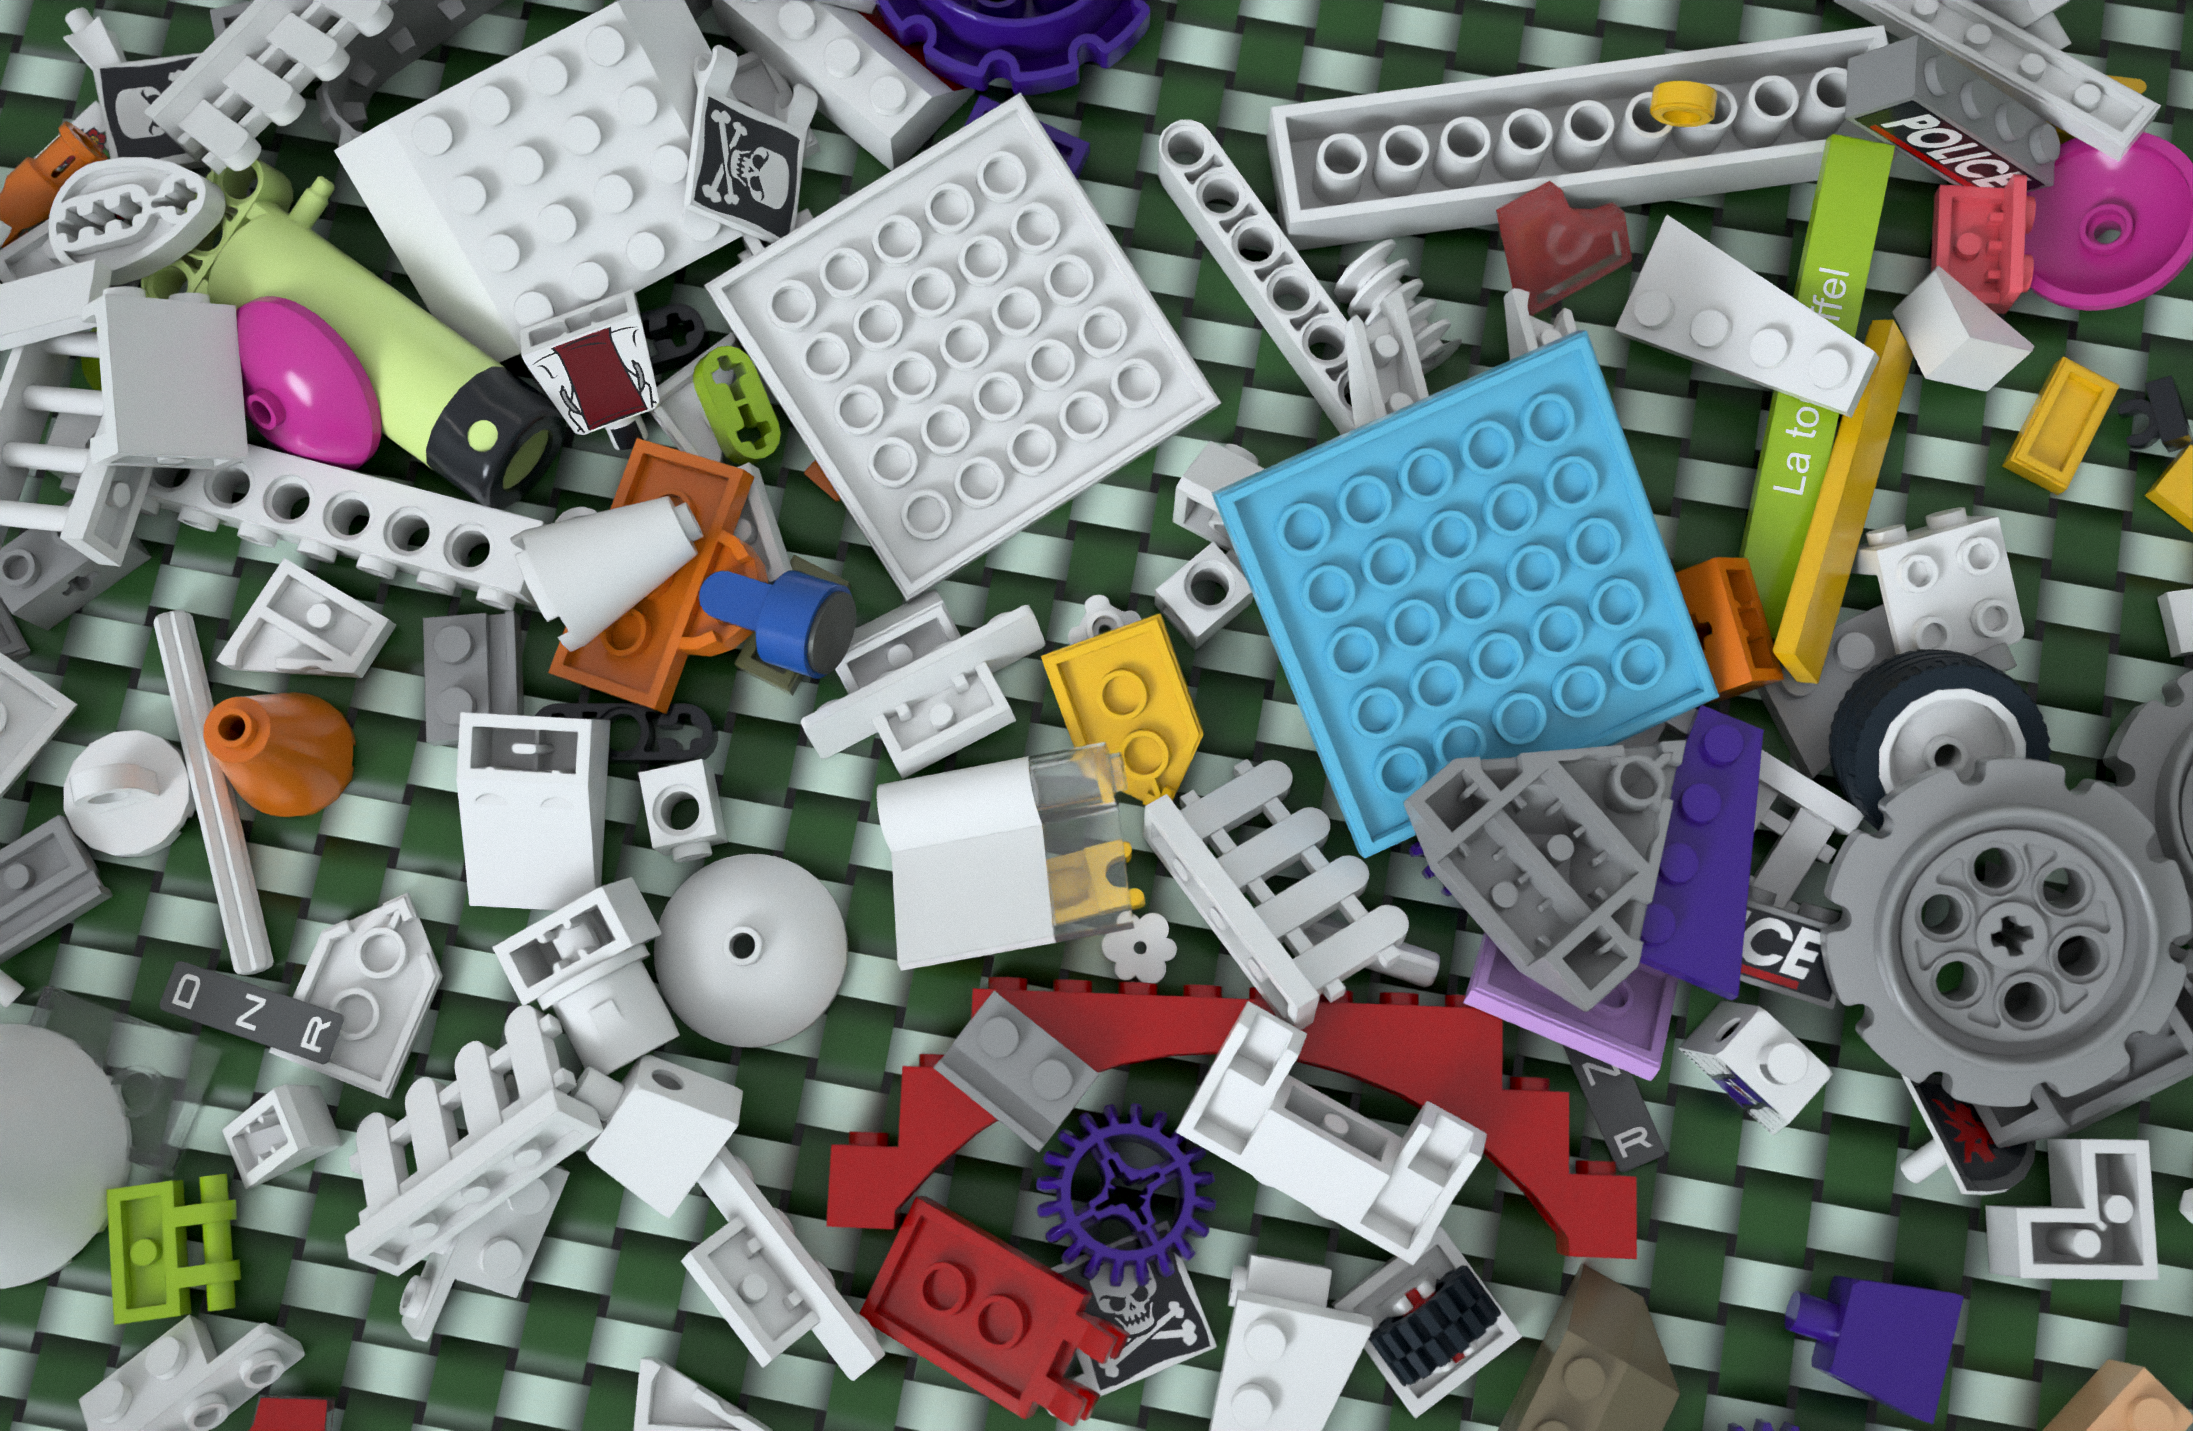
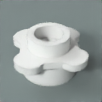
M1094 595L1086 600L1084 605L1086 613L1079 626L1073 627L1069 631L1068 641L1071 645L1099 635V629L1102 626H1108L1113 630L1141 620V618L1135 611L1123 612L1111 606L1108 598L1104 595Z

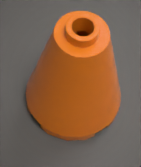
M290 692L233 697L217 704L205 720L203 736L208 750L242 799L253 808L265 814L278 817H302L316 814L335 802L352 779L355 768L352 766L353 745L356 746L354 732L342 712L317 696Z

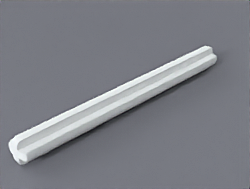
M184 610L165 612L157 615L153 624L233 969L237 974H256L271 968L274 960L233 786L208 750L204 741L203 729L205 720L214 708L194 620L190 613H186Z

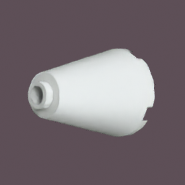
M666 496L526 529L510 537V541L513 545L523 550L514 556L527 587L547 622L557 617L561 618L569 632L559 636L558 639L564 647L572 652L587 645L698 554L694 541L704 536L688 504L684 502L675 507L670 497Z

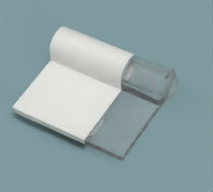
M1101 742L879 784L877 787L878 814L884 838L892 855L897 961L900 970L903 971L1134 929L1117 795L1119 791L1128 790L1122 753L1110 754L1107 743Z

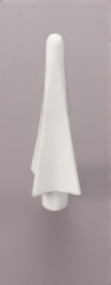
M86 8L74 9L66 15L65 21L74 34L64 36L63 39L92 70V66L127 62L115 31L107 30L100 16L94 20Z

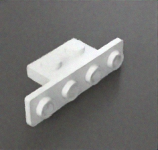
M1023 605L1011 612L1001 613L992 618L986 625L955 641H948L938 645L931 653L906 666L881 674L874 682L841 699L826 702L817 711L802 718L800 723L821 759H826L878 732L900 776L904 779L1016 721L1011 707L992 673L1045 646V640L1036 617L1029 605Z
M509 1074L506 1078L505 1086L509 1103L512 1104L520 1098L515 1076ZM555 1165L430 1253L421 1276L414 1275L410 1279L400 1302L399 1312L403 1315L402 1325L412 1338L424 1342L428 1341L454 1279L517 1298L570 1174L567 1169Z
M723 1145L697 1182L729 1223L691 1250L681 1262L762 1368L809 1330H812L847 1377L854 1381L885 1355L884 1350L877 1342L873 1327L863 1316L854 1313L837 1291L830 1271L819 1261L813 1260L796 1238L794 1228L788 1217L779 1209L772 1207L754 1184L752 1172L746 1163L739 1157L732 1155L726 1146Z
M188 1315L81 1397L79 1403L88 1431H209L220 1425L228 1415L264 1387L277 1381L287 1369L304 1357L305 1352L299 1341L267 1323H262L218 1356L206 1323Z

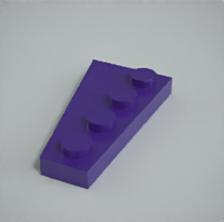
M1700 705L1694 713L1684 739L1686 740L1682 763L1676 768L1670 796V800H1673V806L1653 900L1647 904L1640 936L1643 947L1639 962L1732 1001L1739 996L1764 730Z

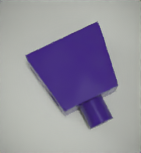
M1835 1275L1831 1281L1827 1299L1798 1290L1792 1294L1786 1309L1785 1328L1816 1339L1811 1359L1813 1368L1899 1413L1933 1424L1964 1296L1930 1288Z

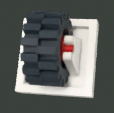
M1438 1225L1430 1243L1414 1266L1394 1256L1332 1303L1336 1310L1372 1317L1374 1328L1364 1346V1350L1415 1419L1523 1337L1441 1225Z

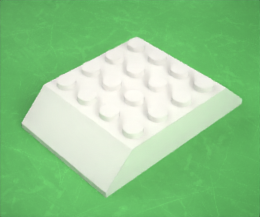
M619 0L402 112L334 150L431 315L498 363L521 353L520 329L631 289L636 293L746 234L683 208L698 93L693 75V64L695 58L700 53H707L712 56V52L685 0ZM729 87L726 96L737 101L732 89Z

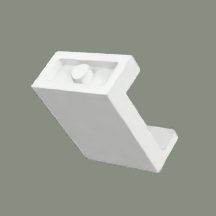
M121 286L104 289L102 296L81 308L82 321L97 324L105 432L90 439L92 465L221 470L249 458L236 305L210 303L209 295L192 292L172 294L168 299L147 298L146 291L142 288Z

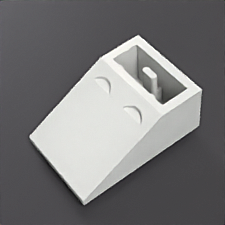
M460 712L456 779L470 906L558 911L601 886L610 720Z

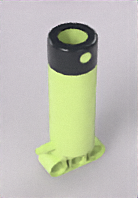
M256 159L253 164L242 171H233L227 166L219 175L212 170L209 172L206 179L218 185L225 196L226 207L223 218L194 249L173 264L141 278V288L146 291L147 298L168 299L170 295L179 293L181 286L188 280L186 293L192 292L209 295L210 303L236 305V310L251 300L264 296H277L294 301L311 310L328 323L342 337L360 361L376 394L381 414L382 434L483 506L505 509L519 501L535 487L550 468L560 450L566 433V420L548 397L311 230L328 205V199L335 190V185L323 176L317 177L312 186L306 188L291 212L287 213L293 201V188L290 180L282 172L265 162ZM258 178L255 191L247 197L249 185L254 179ZM223 229L222 239L213 249V240L216 234Z

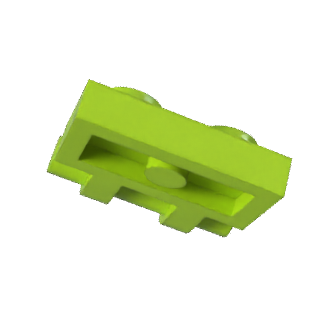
M227 1174L199 1177L201 1204L185 1206L183 1180L106 1190L114 1325L191 1314L190 1287L206 1285L208 1312L236 1308L234 1281L241 1280L240 1259L233 1260L230 1220L237 1219L236 1199L229 1200ZM202 1224L205 1264L188 1266L186 1226Z

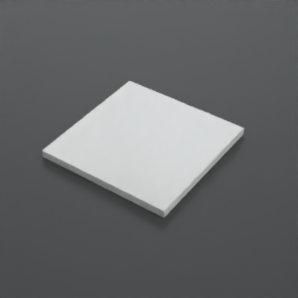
M1021 93L704 285L907 603L1217 409L1221 404V401Z

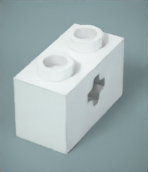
M633 877L600 886L492 948L520 1002L525 1006L537 1001V998L583 971L636 945L645 944L662 935V932Z

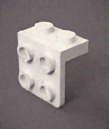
M1958 507L1925 516L1926 527L1907 532L1905 524H1898L1866 533L1868 543L1858 546L1851 573L1877 575L1896 655L1907 651L1936 649L1950 650L1971 656L2005 642L2007 645H2011L2022 639L2024 625L1998 516H1967L1965 507Z

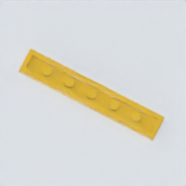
M1894 319L1872 320L1871 325H1869L1864 345L1873 350L1879 356V360L1852 418L1842 415L1772 652L1796 682L1819 683L1913 359V353Z

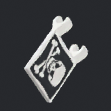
M716 45L712 49V56L707 53H700L695 58L693 64V75L698 93L683 208L773 244L795 230L806 132L817 108L818 95L813 89L800 83L794 86V94L788 91L779 92L774 101L776 119L726 96L737 70L738 57L730 49Z
M202 53L92 66L111 159L120 157H148L173 162L186 169L208 167L201 160L208 151L196 161L144 113ZM249 188L247 190V197L251 195Z
M1167 1220L1154 1225L1161 1239L1170 1231ZM1133 1235L1105 1245L1118 1250L1143 1249L1137 1236ZM1172 1249L1167 1254L1173 1263L1174 1273L1164 1278L1158 1272L1154 1262L1147 1263L1149 1283L1141 1287L1137 1286L1134 1280L1133 1267H1124V1278L1120 1287H1111L1109 1285L1111 1265L1101 1263L1099 1272L1093 1280L1084 1278V1269L1091 1259L1087 1254L1077 1257L1070 1265L1062 1263L1050 1268L1093 1293L1084 1311L1085 1313L1109 1321L1130 1333L1119 1358L1114 1360L1109 1357L1104 1364L1099 1363L1077 1348L1076 1355L1083 1373L1068 1379L1089 1387L1099 1393L1101 1397L1217 1347L1183 1259Z

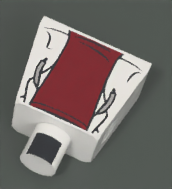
M633 289L519 330L521 355L526 366L574 433L585 435L605 427L614 448L617 450L631 449L634 447L637 438L642 440L648 438L649 433L640 414L656 409L660 405L638 302Z

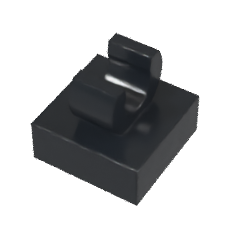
M2172 375L2145 383L2150 402L2136 398L2127 400L2117 407L2122 419L2136 414H2143L2149 418V425L2144 432L2126 438L2130 449H2146L2154 445L2159 438H2161L2168 453L2184 449L2190 444L2193 445V436L2182 398Z

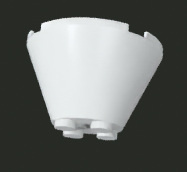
M0 1024V1289L29 1284L60 1271L73 1262L72 1258L89 1243L96 1233H101L108 1225L106 1190L127 1186L133 1153L132 1129L128 1109L113 1076L106 1075L95 1060L84 1051L86 1047L74 1039L47 1028L24 1024Z

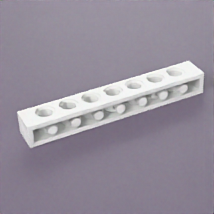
M59 412L47 445L90 448V439L95 437L102 416ZM248 444V459L221 470L190 468L187 480L177 487H173L174 479L178 472L184 468L154 467L139 512L157 517L160 508L178 512V520L180 522L209 532H216L218 524L238 528V537L270 548H275L278 539L298 544L296 550L298 553L326 563H334L337 555L358 560L356 568L386 579H394L396 571L418 576L416 584L442 594L453 595L455 587L478 592L476 600L503 610L513 611L515 602L535 608L537 606L514 556L523 550L513 545L510 537L523 530L546 525L543 521ZM47 470L62 479L60 489L75 495L81 473ZM250 481L247 495L239 502L232 503V495L235 489L242 483ZM309 497L310 502L306 512L298 518L290 519L293 505L298 500ZM369 512V522L365 529L358 534L349 535L351 521L357 515ZM421 528H429L430 534L425 545L418 550L408 551L407 544L410 536ZM489 543L490 551L486 560L478 566L467 567L466 559L471 549L479 544Z

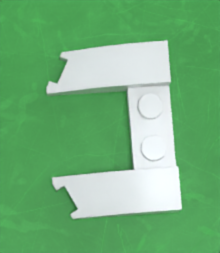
M1520 288L1511 289L1504 296L1510 360L1577 331L1572 311L1563 308L1557 314L1554 324L1551 325L1529 315L1527 308L1529 292ZM1392 292L1380 302L1379 306L1384 317L1369 327H1364V323L1358 315L1353 316L1345 325L1349 389L1355 429L1429 396L1402 292Z

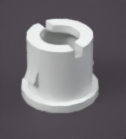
M644 943L627 949L583 971L537 998L543 1012L552 1008L555 1011L584 1069L590 1066L607 1076L637 1060L640 1056L646 1055L680 1036L669 1011L642 962L650 955Z

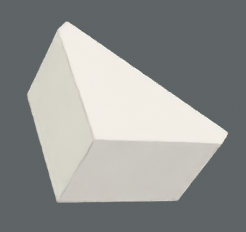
M1939 265L1892 312L1925 379L1987 392L2028 356L2035 347Z
M285 1084L273 1088L222 1129L246 1190L343 1146L319 1086Z

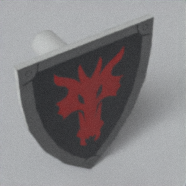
M1901 1074L1933 1136L1932 1140L1901 1161V1170L1908 1180L1913 1183H1920L1947 1164L1962 1194L1988 1195L2006 1192L2026 1177L2034 1162L2036 1141L1998 1148L1973 1104L1954 1099L1942 1088L1943 1076L1929 1074L1923 1082L1917 1083Z

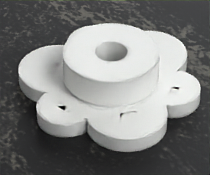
M1127 913L1119 918L1118 930L1109 932L1103 938L1102 952L1108 960L1116 962L1114 970L1119 979L1128 981L1136 976L1143 983L1156 984L1163 979L1166 973L1165 962L1175 957L1177 946L1173 940L1167 938L1169 925L1162 915L1148 913L1139 920L1136 915ZM1137 943H1143L1146 946V952L1137 954L1134 951V946Z

